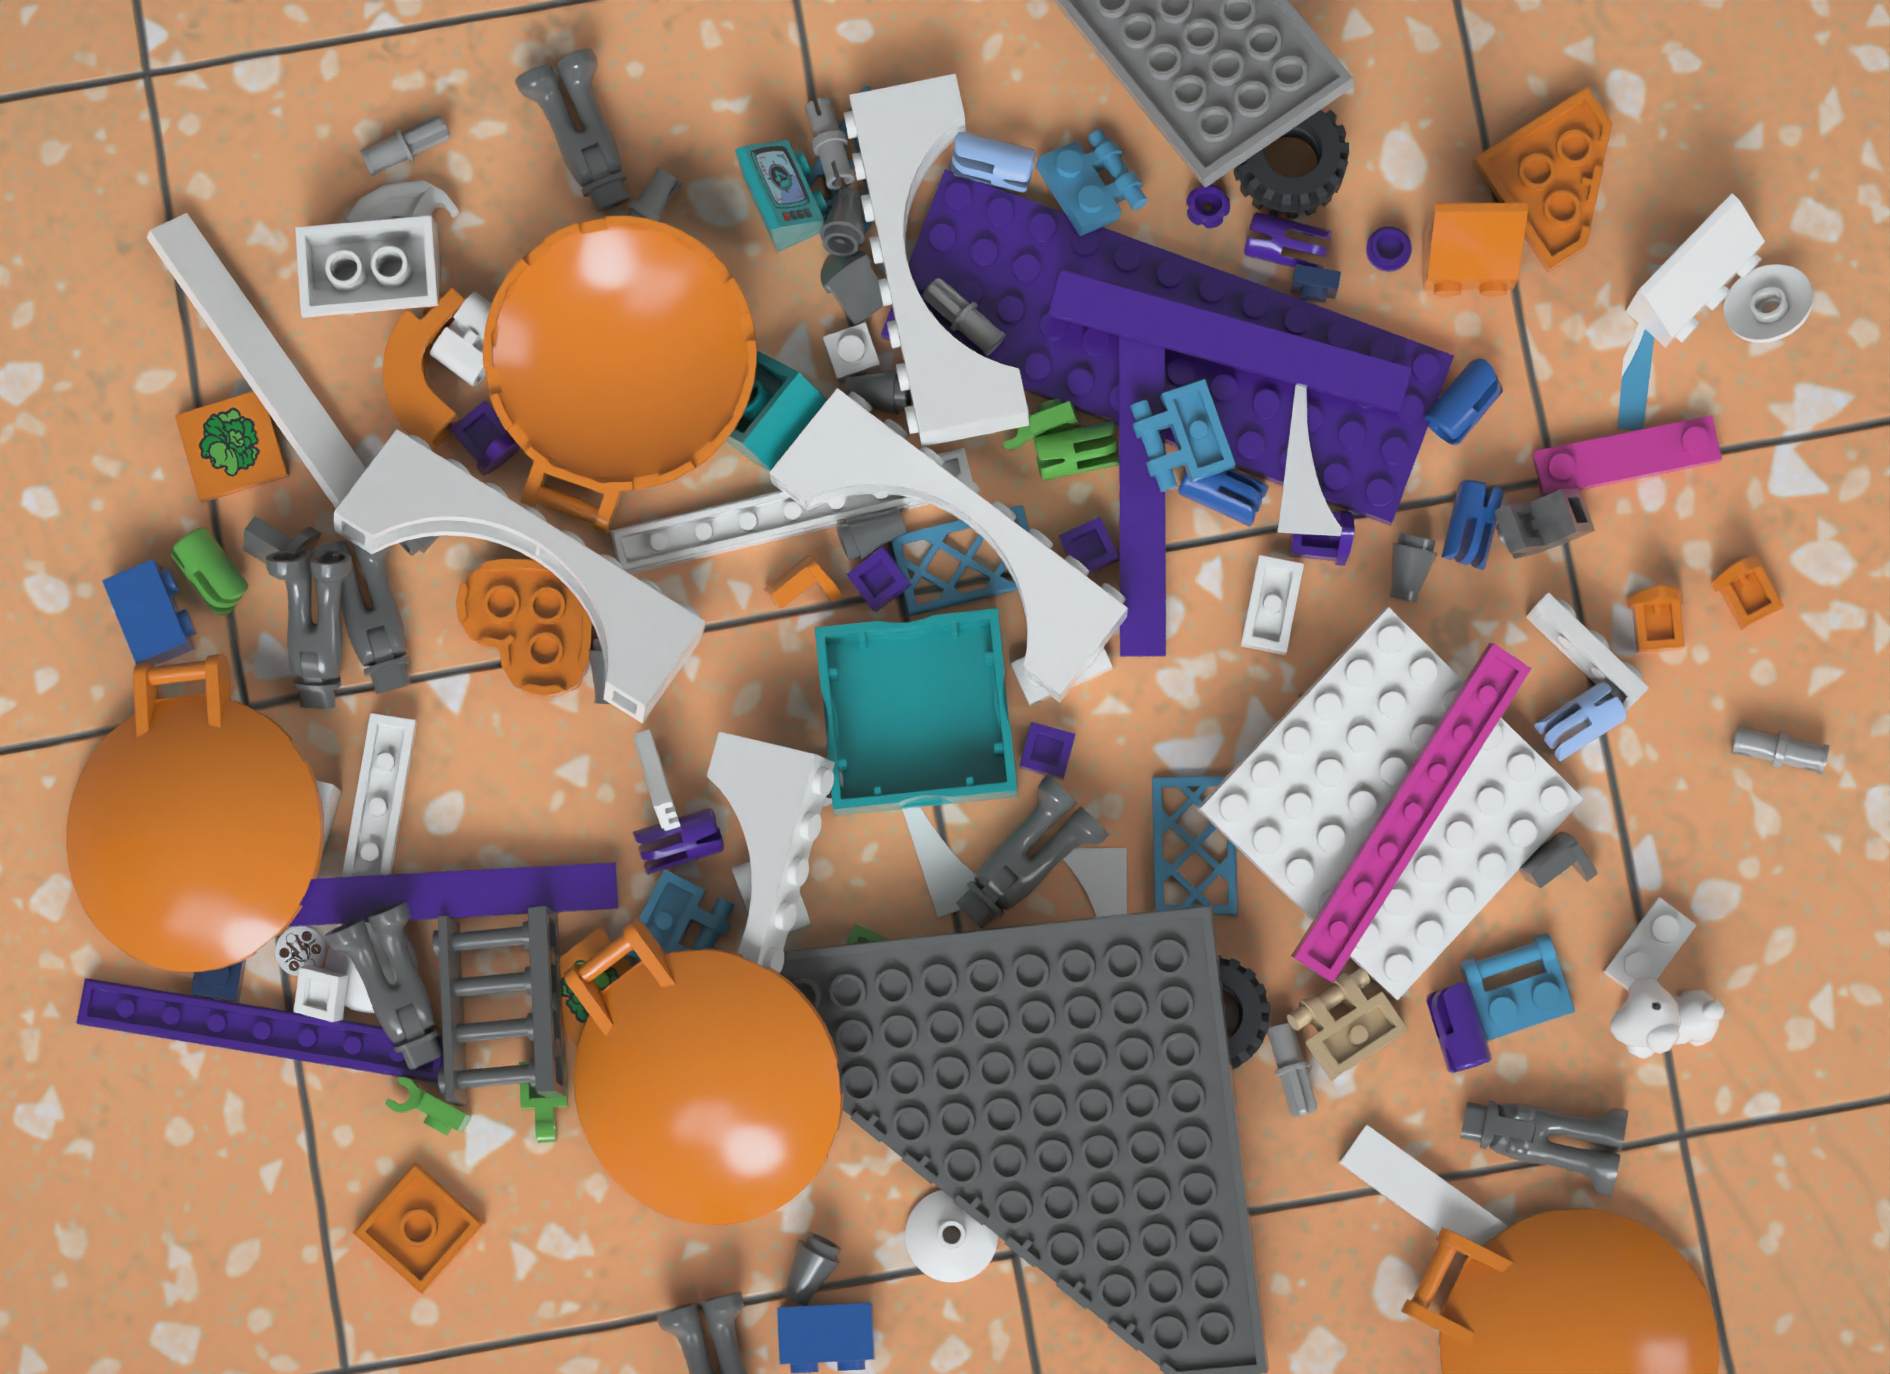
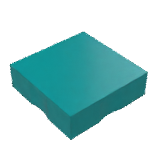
M998 608L938 614L918 621L904 623L872 621L814 627L820 687L824 706L828 760L835 763L833 768L834 782L831 789L832 806L835 816L1017 797L1016 772L1007 706ZM839 772H841L843 775V787L840 783Z

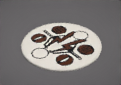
M306 926L292 927L286 930L279 937L275 947V956L279 966L293 976L299 975V967L306 965L320 967L326 954L325 943L321 935L314 929Z

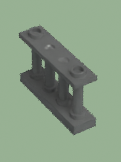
M547 906L529 907L528 921H524L522 926L460 932V923L452 918L438 916V930L433 932L432 944L435 956L440 958L444 1067L439 1068L438 1085L440 1093L445 1095V1101L456 1106H467L466 1088L531 1083L532 1087H536V1093L547 1098L566 1097L558 914ZM524 945L526 949H530V967H526L525 972L462 978L461 951ZM525 990L528 995H532V1013H528L527 1018L464 1024L463 996ZM527 1036L530 1041H534L535 1059H530L529 1064L466 1070L465 1042Z

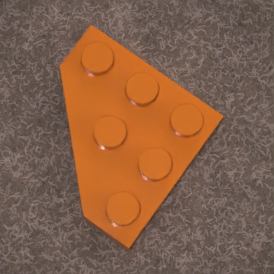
M1588 86L1477 155L1473 160L1474 165L1500 203H1528L1524 239L1547 273L1585 250L1588 245L1591 222L1604 168V159L1613 124Z

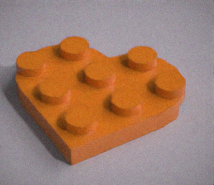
M534 559L491 560L482 563L481 567L472 571L466 581L460 584L456 599L458 620L468 637L484 648L499 651L501 666L511 683L528 695L549 698L576 690L581 685L589 669V650H592L593 624L588 613L572 591L556 575Z

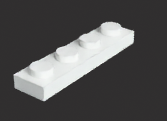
M370 713L342 877L392 874L417 728L416 720Z

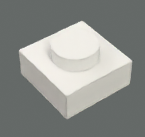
M866 323L823 337L837 382L844 381L847 376H859L880 368V362Z
M312 965L299 967L294 1012L330 1022L343 1020L349 975Z

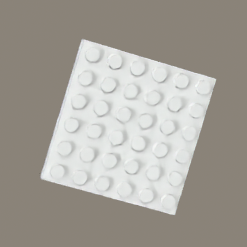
M1385 607L1196 809L1313 921L1457 695L1464 681L1389 607ZM1502 718L1494 727L1350 955V958L1360 968L1364 969L1394 1000H1398L1584 799Z

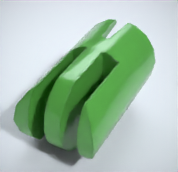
M1114 421L1036 436L1034 438V449L1037 450L1038 454L1036 460L1041 478L1046 481L1118 466L1119 454L1113 453L1118 450L1117 438L1110 436L1115 432Z
M202 527L189 532L176 542L173 549H171V557L214 613L223 616L228 615L235 609L237 603L248 589L249 584L208 529Z

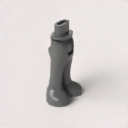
M587 48L566 55L556 65L561 81L566 87L581 119L582 131H578L572 122L552 66L541 65L532 68L518 76L515 84L523 96L539 104L550 123L568 169L579 185L583 187V197L590 196L596 212H602L623 204L630 198L623 184L627 177L625 172H621L622 164L617 144L601 113L592 89V78L598 66L597 58L593 49Z
M346 541L331 542L311 549L313 550V556L318 552L326 550L340 551L351 556L349 545ZM352 542L370 592L372 608L370 610L366 609L353 562L351 573L342 582L341 607L354 651L361 664L369 666L363 670L365 677L371 676L376 694H381L411 684L406 667L411 661L409 656L402 657L407 654L404 624L392 593L386 567V557L393 545L370 554Z
M310 549L285 550L269 554L266 557V568L269 575L284 580L287 588L288 656L292 674L297 677L293 680V688L299 690L300 706L317 709L334 708L336 706L335 689L341 687L339 673L343 658L340 619L341 589L343 580L351 573L352 556L334 550L321 551L313 556V550ZM312 575L316 579L318 596L317 624L313 622L311 612Z
M1049 774L1038 785L1039 802L1034 811L1014 833L989 855L974 878L976 882L969 881L966 885L970 889L956 902L981 929L995 915L1001 918L1004 915L1003 909L1008 910L1026 898L1045 879L1051 870L1080 845H1098L1109 836V833L1080 806L1041 850L1032 857L1027 856V852L1032 845L1077 804L1073 797Z
M405 900L385 906L367 915L372 930L376 934L391 966L395 978L394 984L388 982L381 969L363 918L354 919L325 934V938L332 949L345 952L351 958L363 981L377 1020L388 1038L394 1043L395 1052H402L408 1068L413 1069L441 1057L443 1053L436 1038L440 1035V1031L437 1027H434L435 1016L429 994L413 963L404 938L403 928L411 917L409 905Z
M1489 1100L1488 1106L1467 1102L1460 1138L1480 1142V1148L1486 1149L1490 1144V1149L1494 1152L1515 1160L1551 1165L1582 1173L1590 1178L1596 1192L1612 1196L1620 1154L1557 1144L1549 1141L1548 1136L1561 1135L1572 1137L1610 1149L1621 1150L1625 1136L1628 1110L1613 1108L1600 1117H1587L1561 1113L1527 1104L1504 1103L1497 1106L1496 1102Z
M742 1291L702 1301L704 1316L707 1320L719 1360L720 1372L718 1374H747L740 1355L735 1331V1319L744 1307ZM697 1304L657 1314V1321L661 1329L678 1339L686 1359L689 1374H715L708 1358Z

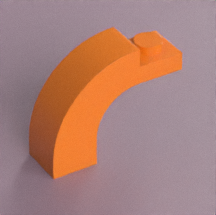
M453 288L445 295L440 293L439 306L425 307L423 310L425 316L421 320L407 309L395 324L388 338L383 358L384 388L395 416L408 435H415L423 439L433 452L452 433L450 428L460 421L456 413L431 391L427 378L430 351L446 326L450 327L455 320L453 318L465 301Z

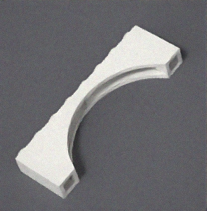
M956 74L849 95L851 111L843 112L848 139L857 138L860 152L852 154L857 181L866 179L869 194L861 195L865 221H875L877 236L869 237L874 264L883 263L886 278L878 279L883 306L892 305L895 320L887 322L892 349L901 347L904 363L896 364L900 390H910L913 405L904 407L909 433H919L921 447L1029 426L1028 407L1019 368L988 359L954 338L927 308L918 293L906 258L907 221L917 189L930 166L955 140L957 133L966 132L965 114Z
M837 388L769 472L772 484L806 510L842 497L860 494H888L929 503L953 514L968 524L987 541L1001 558L1012 576L1022 600L1027 625V650L1023 675L1058 702H1061L1127 618L1128 608L1123 604L1126 600L1125 597L1109 584L1104 583L1100 587L1086 577L1089 574V570L1072 556L1068 555L1063 559L1050 549L1053 546L1052 542L1041 532L1034 528L1027 532L1014 522L1017 518L1016 515L1004 504L995 500L991 505L979 496L980 488L971 479L961 473L954 477L942 468L944 461L931 449L923 446L918 450L905 440L908 437L907 432L894 421L886 419L883 423L870 413L873 409L872 406L861 396L852 391L847 396Z
M396 429L334 511V531L370 554L406 540L449 535L473 537L499 543L536 560L556 575L572 591L591 619L602 648L605 664L603 699L641 723L644 722L702 640L706 621L701 619L698 611L692 606L683 602L677 604L664 596L660 588L650 580L635 578L624 571L622 565L613 557L606 554L598 555L587 548L582 539L576 534L567 530L561 532L547 523L545 517L536 509L529 506L521 507L508 499L507 494L497 485L489 482L484 484L471 476L468 469L454 459L446 460L434 453L431 447L418 436H407Z
M719 732L707 777L721 790L735 811L745 835L751 864L752 891L746 929L737 953L742 954V958L753 961L764 968L771 967L780 973L784 964L783 949L788 931L794 926L797 917L796 902L800 887L805 883L809 873L808 858L811 847L821 830L822 821L820 815L824 800L833 786V768L835 763L813 753Z

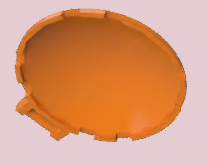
M606 216L605 218L574 223L547 236L540 244L521 258L507 274L495 295L486 321L483 339V367L485 368L490 392L489 397L498 418L515 442L534 460L521 497V503L531 507H535L536 504L593 523L594 529L608 533L623 491L656 487L686 475L707 461L733 433L750 400L757 367L755 327L750 308L736 279L724 263L697 239L677 228L655 220L633 216ZM547 474L603 493L604 497L600 507L543 487Z
M224 654L208 655L205 661L156 667L152 663L136 664L133 669L135 714L120 723L98 745L80 774L72 795L66 827V851L72 883L78 899L96 928L113 945L132 958L150 966L171 971L205 972L222 969L252 957L257 953L256 950L263 947L275 935L280 936L303 907L300 903L308 890L311 879H316L324 843V814L318 784L309 763L304 762L301 754L292 743L293 739L280 725L267 715H263L243 703L231 700L229 664ZM206 680L205 694L159 699L158 685Z
M633 919L623 927L622 935L584 964H575L564 972L566 983L589 1013L577 1045L573 1079L575 1102L584 1134L594 1154L610 1176L626 1192L659 1213L674 1219L704 1225H729L760 1218L790 1202L803 1191L817 1176L828 1159V1153L832 1147L835 1134L840 1128L844 1092H841L840 1077L837 1067L840 1062L833 1039L811 1002L793 983L771 967L764 968L753 961L742 958V954L720 949L705 948L703 950L679 952L677 950L665 953L648 928L640 920ZM634 949L642 961L601 991L593 979Z
M1569 1208L1542 1212L1515 1222V1224L1501 1231L1494 1238H1490L1482 1246L1441 1227L1436 1238L1439 1244L1412 1300L1406 1299L1401 1309L1402 1313L1439 1331L1442 1374H1718L1719 1337L1717 1323L1709 1297L1694 1269L1684 1256L1658 1233L1637 1221L1608 1211ZM1456 1251L1467 1257L1440 1313L1437 1314L1428 1308Z

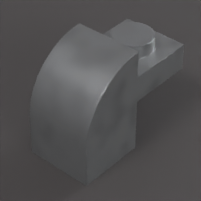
M1579 488L1559 489L1530 503L1508 504L1494 510L1498 521L1496 525L1498 537L1502 544L1508 548L1509 553L1513 555L1514 559L1546 551L1595 531Z

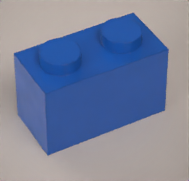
M152 559L102 580L136 664L152 663L156 666L195 649L190 636L197 634L188 611L186 609L179 611L173 595L180 593L169 567L162 570V567Z
M872 1303L777 1308L780 1365L790 1364L791 1373L819 1372L818 1363L837 1362V1371L866 1370L865 1360H875Z

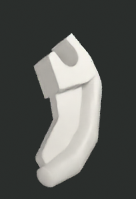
M424 180L384 184L361 197L347 216L346 221L350 223L392 219L394 217L432 216L433 211L438 207L447 209L453 218L459 214V211L444 191Z

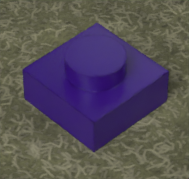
M1100 517L1058 535L1059 542L1066 556H1072L1089 570V574L1119 561L1117 551Z
M881 547L846 574L872 611L878 612L912 586L907 576L884 547Z
M1031 722L1019 768L1043 775L1049 774L1051 777L1064 780L1076 734Z

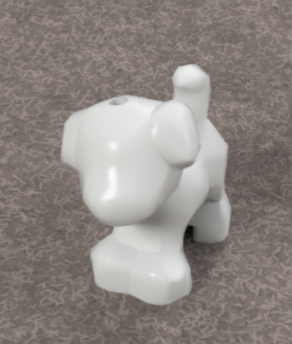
M1655 978L1637 979L1629 986L1628 999L1615 1012L1610 1022V1030L1618 1041L1626 1045L1631 1055L1646 1059L1655 1052L1658 1054L1667 1052L1677 1044L1689 1042L1694 1046H1700L1712 1041L1720 1027L1719 1020L1723 1019L1726 1008L1718 999L1714 1000L1704 990H1689L1682 992L1681 996L1673 997Z

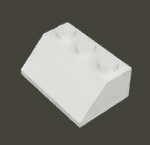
M1733 193L1637 291L1626 310L1632 318L1665 348L1675 338L1681 343L1685 341L1699 326L1700 322L1695 317L1704 307L1707 306L1713 311L1731 292L1726 287L1730 280L1736 274L1744 279L1762 260L1756 253L1765 241L1740 200Z
M431 215L295 227L302 318L439 306L441 281L438 228Z

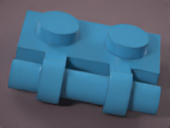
M1102 129L1094 131L1088 137V141L1094 149L1093 152L1085 154L1078 142L1075 141L1039 156L1036 163L1037 170L1079 236L1118 221L1121 209L1117 203L1126 199L1133 210L1142 208L1148 202V199L1141 190L1143 186L1142 181L1136 172L1128 170L1121 159L1123 155L1122 150L1116 141L1108 139ZM1105 168L1115 181L1105 186L1097 171Z
M1205 379L1162 393L1160 399L1165 410L1163 413L1153 416L1147 400L1130 406L1136 421L1132 424L1137 438H1142L1150 460L1146 463L1151 477H1156L1161 492L1178 487L1172 471L1175 468L1185 466L1191 483L1235 467L1236 464ZM1171 427L1179 450L1166 454L1159 431Z
M664 869L639 920L648 928L665 953L677 950L678 952L690 950L680 945L691 921L704 926L692 950L713 949L719 936H725L730 926L727 920L735 905L719 897L711 913L700 908L699 906L707 891ZM634 949L626 954L640 962L642 961Z

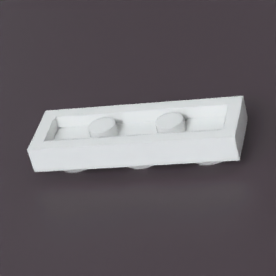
M1548 592L1527 615L1526 618L1595 684L1599 682L1607 683L1613 689L1608 693L1611 699L1618 697L1626 711L1649 689L1643 682L1641 673L1630 663L1621 662L1609 650L1610 646L1605 638L1598 632L1588 630L1576 619V613L1573 608L1564 600L1555 599Z

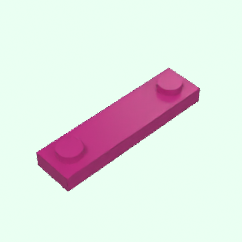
M1712 415L1536 450L1532 454L1541 497L1559 489L1579 488L1580 490L1715 464L1722 460Z

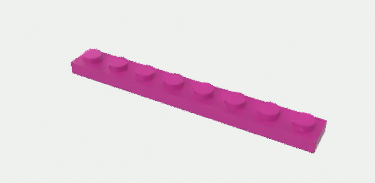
M1488 644L1291 957L1326 980L1334 982L1532 668L1496 644Z

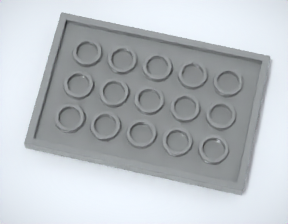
M1054 0L1056 5L1205 188L1355 87L1353 77L1288 0Z

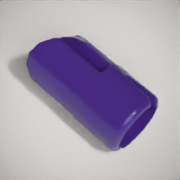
M1258 212L1253 214L1249 230L1269 236L1272 240L1247 237L1244 248L1245 256L1295 268L1296 264L1324 268L1322 265L1310 263L1306 260L1282 256L1281 251L1282 247L1326 257L1328 248L1286 238V231L1291 230L1303 233L1304 235L1331 240L1333 231Z
M711 808L678 817L680 827L667 831L664 828L662 829L660 823L634 831L635 841L641 843L638 848L640 856L643 860H648L644 864L646 874L649 875L722 852L724 850V843L720 829L716 824L714 811Z
M1459 982L1427 995L1426 1002L1448 1072L1455 1073L1490 1062L1492 1060L1491 1052L1470 986L1467 983Z

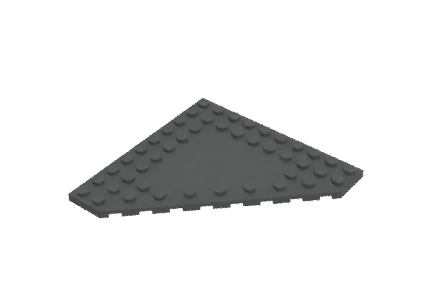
M1212 905L783 951L784 964L780 974L793 983L811 1002L833 1039L840 1062L837 1067L840 1077L841 1092H844L843 1110L851 1116V1120L878 1142L882 1141L902 1157L904 1163L930 1184L933 1182L954 1199L953 1202L978 1223L984 1224L1005 1241V1245L1031 1266H1036L1057 1283L1056 1286L1084 1309L1088 1308L1108 1324L1110 1330L1136 1351L1140 1350L1155 1362L1163 1373L1262 1374L1268 1372L1269 1364Z

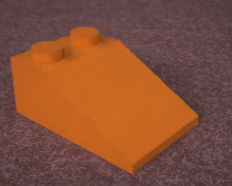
M1435 203L1422 236L1423 290H1434V295L1440 297L1458 296L1461 294V290H1479V294L1482 296L1495 297L1507 294V290H1513L1519 278L1528 203Z

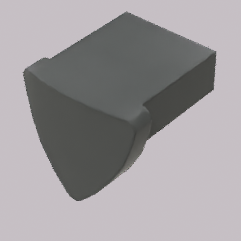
M861 251L846 257L831 254L826 258L821 269L820 279L822 286L827 293H832L850 322L855 326L859 325L883 307L878 277L869 265L872 260L867 253Z
M254 516L244 529L243 550L266 564L267 555L275 552L313 549L321 532L309 526L292 539Z
M1559 832L1541 846L1518 869L1526 881L1539 888L1545 886L1571 865L1586 882L1598 874L1576 838L1565 832Z

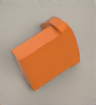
M806 555L763 589L772 602L781 609L814 583L818 585L832 603L843 595L813 555Z
M1758 556L1741 559L1726 569L1711 583L1715 592L1720 591L1741 630L1776 613L1784 607Z
M1658 585L1641 590L1627 598L1628 608H1632L1636 653L1682 650L1685 647L1681 614L1683 595L1677 588Z

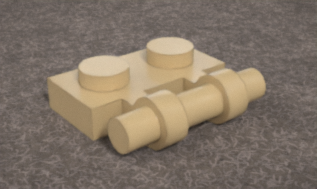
M1359 968L1350 975L1346 973L1341 974L1334 982H1331L1330 988L1317 996L1313 994L1307 996L1299 1002V1008L1287 1015L1288 1022L1293 1029L1299 1030L1310 1023L1319 1032L1307 1040L1305 1044L1331 1081L1409 1030L1383 992L1369 1000L1366 999L1361 989L1369 985L1371 980L1368 973L1362 968ZM1342 1002L1347 1005L1351 1012L1335 1022L1328 1010Z

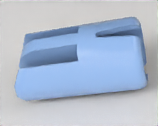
M958 132L955 136L950 171L954 172V176L1024 193L1031 179L1036 152L1032 148L968 132Z
M1599 682L1534 724V727L1540 734H1546L1544 741L1550 749L1557 748L1554 755L1559 762L1626 720L1627 713L1618 697L1611 699L1608 693L1613 689L1607 683Z

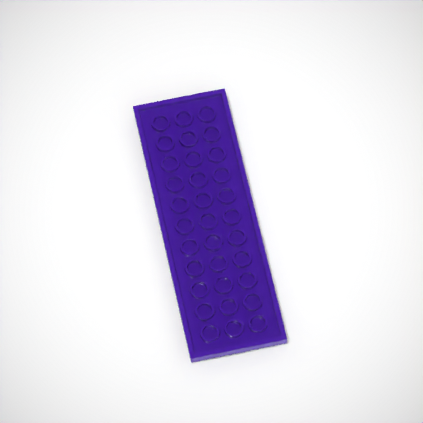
M944 171L908 263L911 276L918 293L937 321L954 338L969 349L998 363L1019 368L1023 389L1028 393L1047 400L1061 399L1062 403L1070 401L1077 411L1104 421H1114V424L1119 426V336L1047 316L1060 270L1135 291H1165V299L1411 367L1412 370L1399 413L1309 388L1306 390L1307 426L1310 447L1318 482L1326 502L1389 526L1392 525L1430 423L1428 420L1425 422L1424 415L1438 400L1454 355L1104 227L1079 236L1067 215L1063 212L978 181L954 176V172ZM935 279H943L970 304L976 302L978 304L976 309L996 328L1006 334L1003 341L990 355L986 356L977 345L959 330L953 332L950 329L952 324L924 300V291ZM892 307L881 333V338L890 341L887 322L895 320ZM1165 349V392L1205 379L1236 464L1234 468L1283 486L1296 385ZM1171 427L1166 428L1165 443L1177 447Z

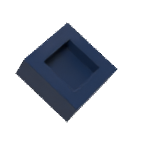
M1296 264L1290 292L1300 293V299L1314 303H1324L1327 298L1335 299L1341 271Z
M246 959L222 969L194 972L191 994L239 1002Z

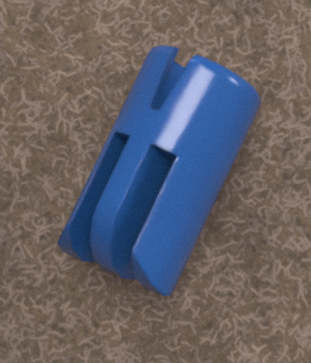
M1484 359L1472 360L1424 415L1425 422L1427 420L1430 421L1428 427L1451 445L1460 444L1502 394V385L1492 366Z
M1233 469L1191 483L1186 472L1178 488V493L1185 498L1250 527L1262 505V499L1266 496L1269 486Z
M1463 480L1459 483L1441 554L1442 558L1448 560L1454 558L1458 563L1464 565L1471 563L1474 568L1485 569L1497 523L1494 510L1501 507L1504 495L1501 488L1493 485L1492 490H1487L1485 482L1476 480Z

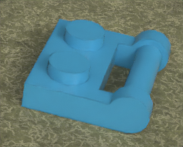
M1548 933L1534 937V942L1476 962L1474 958L1459 962L1463 979L1471 988L1487 1041L1575 1012L1556 958L1552 940ZM1540 960L1544 973L1485 992L1482 984L1483 978Z

